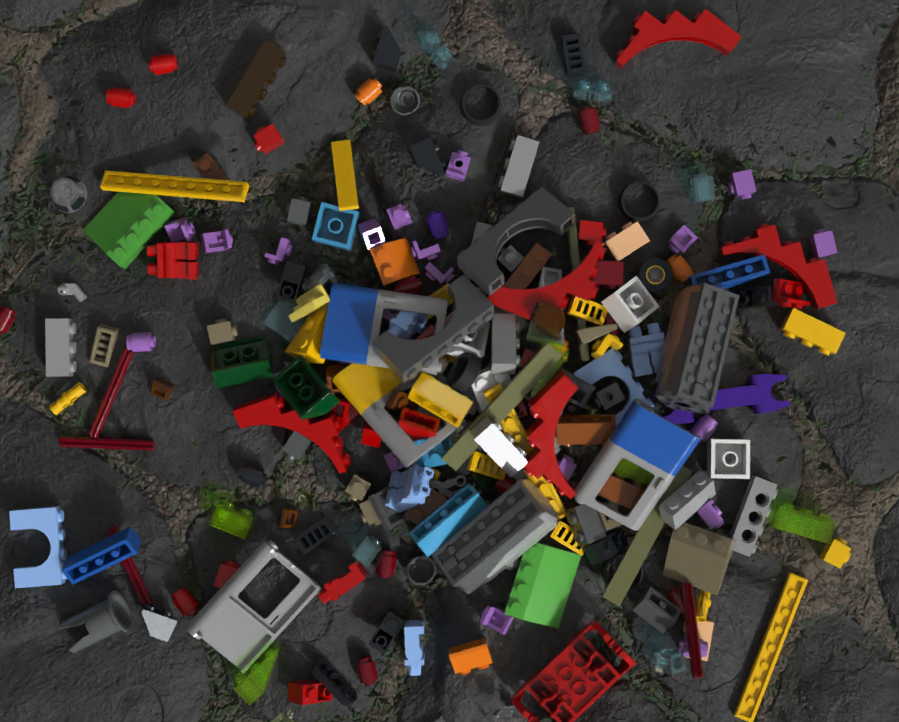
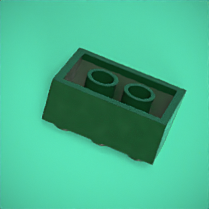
M266 334L210 346L211 374L217 388L273 377V366Z
M302 355L297 357L272 379L273 383L302 420L327 414L340 402L314 367Z

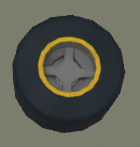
M651 258L639 266L636 276L649 293H658L670 285L672 270L666 261L660 258Z

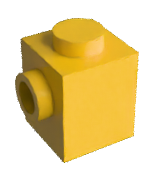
M829 537L819 558L841 569L843 563H846L850 558L851 548L846 546L847 542L839 537H836V539Z

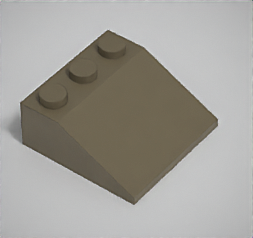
M684 522L676 530H673L663 576L682 583L690 582L693 584V587L718 595L736 540Z

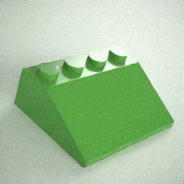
M118 192L83 231L116 264L126 269L164 228L165 223L169 222L177 213L158 195Z
M539 541L520 557L503 610L504 614L525 621L559 628L581 555Z

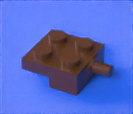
M428 485L430 493L426 496L425 503H418L417 506L408 509L404 516L418 526L450 498Z

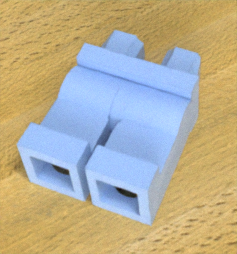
M400 311L396 319L393 317L390 320L388 331L394 336L410 340L416 332L422 334L426 330L428 315Z
M658 322L647 324L649 335L642 336L640 326L629 330L630 338L627 340L634 377L653 374L658 371L665 343L664 332H661Z
M415 464L404 472L400 473L397 470L392 472L389 483L390 489L387 492L385 505L400 513L417 506L418 503L424 504L426 496L430 493L428 485L429 480L433 478L434 471L428 467H421Z
M424 619L405 621L404 664L409 666V676L421 675V665H424L425 652H423V644L420 641V634H424L425 629Z

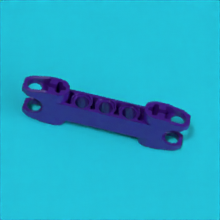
M786 374L748 376V386L718 389L714 406L709 410L752 405L753 414L773 412L790 406V401H778L771 394V387L777 382L786 380ZM672 409L669 414L661 416L674 424L694 422L693 412Z

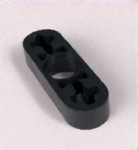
M318 659L312 664V674L342 705L350 706L357 700L358 696L355 689L325 659ZM331 679L337 682V686L333 685Z

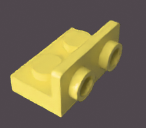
M319 284L296 299L298 306L293 308L295 312L289 315L291 322L307 316L330 301L323 286Z

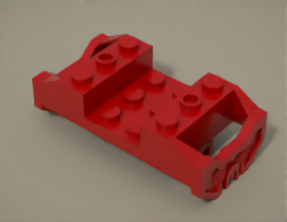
M595 618L566 642L567 646L540 671L536 670L510 697L512 704L524 718H528V722L540 721L521 701L526 689L557 722H574L636 664ZM597 630L604 638L606 644L619 657H622L617 669L584 635L586 632Z

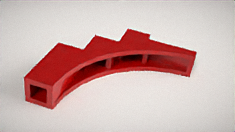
M707 9L702 14L698 12L692 22L675 10L673 14L668 13L662 21L664 24L645 11L643 15L638 14L632 22L634 24L632 29L634 33L626 42L629 44L625 50L621 48L615 56L617 59L615 66L621 69L632 57L642 50L668 41L702 43L715 48L727 56L742 36Z
M769 223L757 226L758 229L753 231L754 239L752 235L741 238L742 242L735 244L734 241L723 243V247L718 249L720 257L733 254H750L755 256L765 254L766 259L778 263L802 283L814 309L837 304L825 259L819 260L815 257L808 259L806 264L801 243H794L793 240L782 243L783 247H781L775 225L769 226Z
M596 240L589 255L580 266L568 276L553 284L526 290L510 289L501 286L491 296H488V300L494 306L532 320L538 303L544 302L558 309L565 308L569 297H566L567 293L586 301H590L591 298L595 299L599 288L596 287L597 283L590 281L591 277L595 278L599 267L596 264L598 259H603L606 248H603L605 244Z
M561 369L528 402L530 406L529 412L537 420L525 431L526 441L534 449L525 457L528 463L523 469L529 476L534 475L537 479L543 476L549 484L553 482L557 486V491L562 496L567 495L571 499L576 492L558 466L554 440L560 414L578 387Z
M279 391L239 404L232 411L240 429L254 425H272L293 430L309 438L323 449L334 463L339 474L346 472L350 466V456L348 453H345L342 438L338 436L342 430L343 423L341 418L337 417L335 411L316 418L312 417L302 420L292 406L286 408V401Z

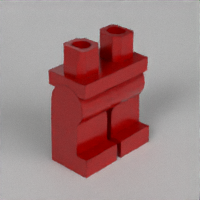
M160 241L157 244L147 246V256H157V263H148V274L158 275V278H186L193 280L199 278V260H196L198 259V241Z
M358 558L351 562L348 572L337 575L334 580L330 578L323 585L325 588L317 594L323 604L330 599H333L335 602L341 595L366 579L369 573Z

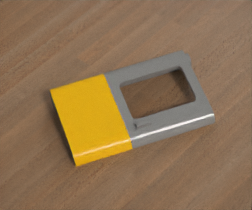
M356 363L350 364L339 372L332 382L406 468L449 435L455 433L459 435L466 429L465 419L458 428L443 420L446 426L439 430L436 436L430 437L421 445H416L384 409V406L394 388L406 391L408 388L413 387L422 373H418L416 377L411 380L408 379L403 383L390 368Z

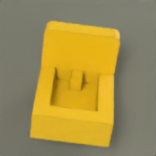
M608 333L595 341L592 346L594 350L590 355L598 359L603 356L608 347L617 351L622 348L623 343L620 342L617 336Z

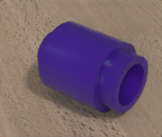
M438 210L429 213L428 218L425 220L432 236L438 240L450 235L448 231L450 228L444 213H439Z

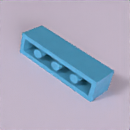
M468 483L408 534L425 555L429 557L487 507V504L480 494Z

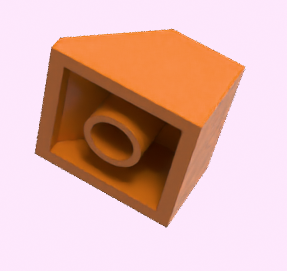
M407 238L388 242L370 249L384 287L410 276L420 274Z
M486 637L449 648V658L455 674H468L471 672V669L477 667L479 670L485 669L492 663Z

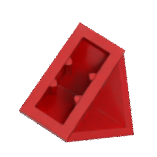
M337 397L340 402L328 413L336 412L337 417L339 416L342 420V429L344 430L349 423L361 414L349 400Z
M403 407L398 424L414 442L436 436L440 419Z

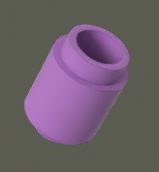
M151 332L127 335V349L133 352L152 351L153 347H156V337L152 336Z
M705 414L704 417H700L690 432L702 437L699 443L701 441L705 443L717 429L716 425L718 423Z
M684 636L683 640H679L678 651L681 652L682 656L689 657L687 637ZM699 638L701 657H706L708 642Z

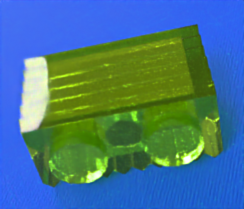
M224 501L217 504L209 525L246 539L255 516L252 515L250 510L245 508L238 510L234 508V504Z

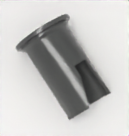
M111 591L107 599L71 617L60 620L58 628L74 627L85 623L89 634L83 636L69 648V651L75 654L119 631L131 632L134 628V616L124 596L118 591Z

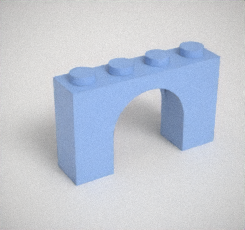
M611 348L602 357L592 360L572 374L591 385L606 376L616 377L625 384L628 390V400L624 408L615 414L617 426L634 399L645 402L650 406L652 412H654L653 408L655 406L650 398L646 399L642 394L644 389L639 382L635 383L631 376L634 374L628 366L625 367L621 362L623 357L619 351H614Z
M61 506L9 511L11 530L37 529L48 537L51 545L50 555L42 565L23 566L14 569L15 588L62 585L66 583L68 578L61 571L67 558V551L63 545L66 534L65 530L62 529L64 512L61 510Z

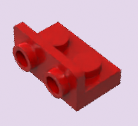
M774 279L772 302L780 303V307L803 309V306H810L809 301L801 300L803 294L801 282Z

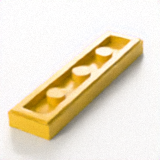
M350 139L331 142L339 210L359 209Z

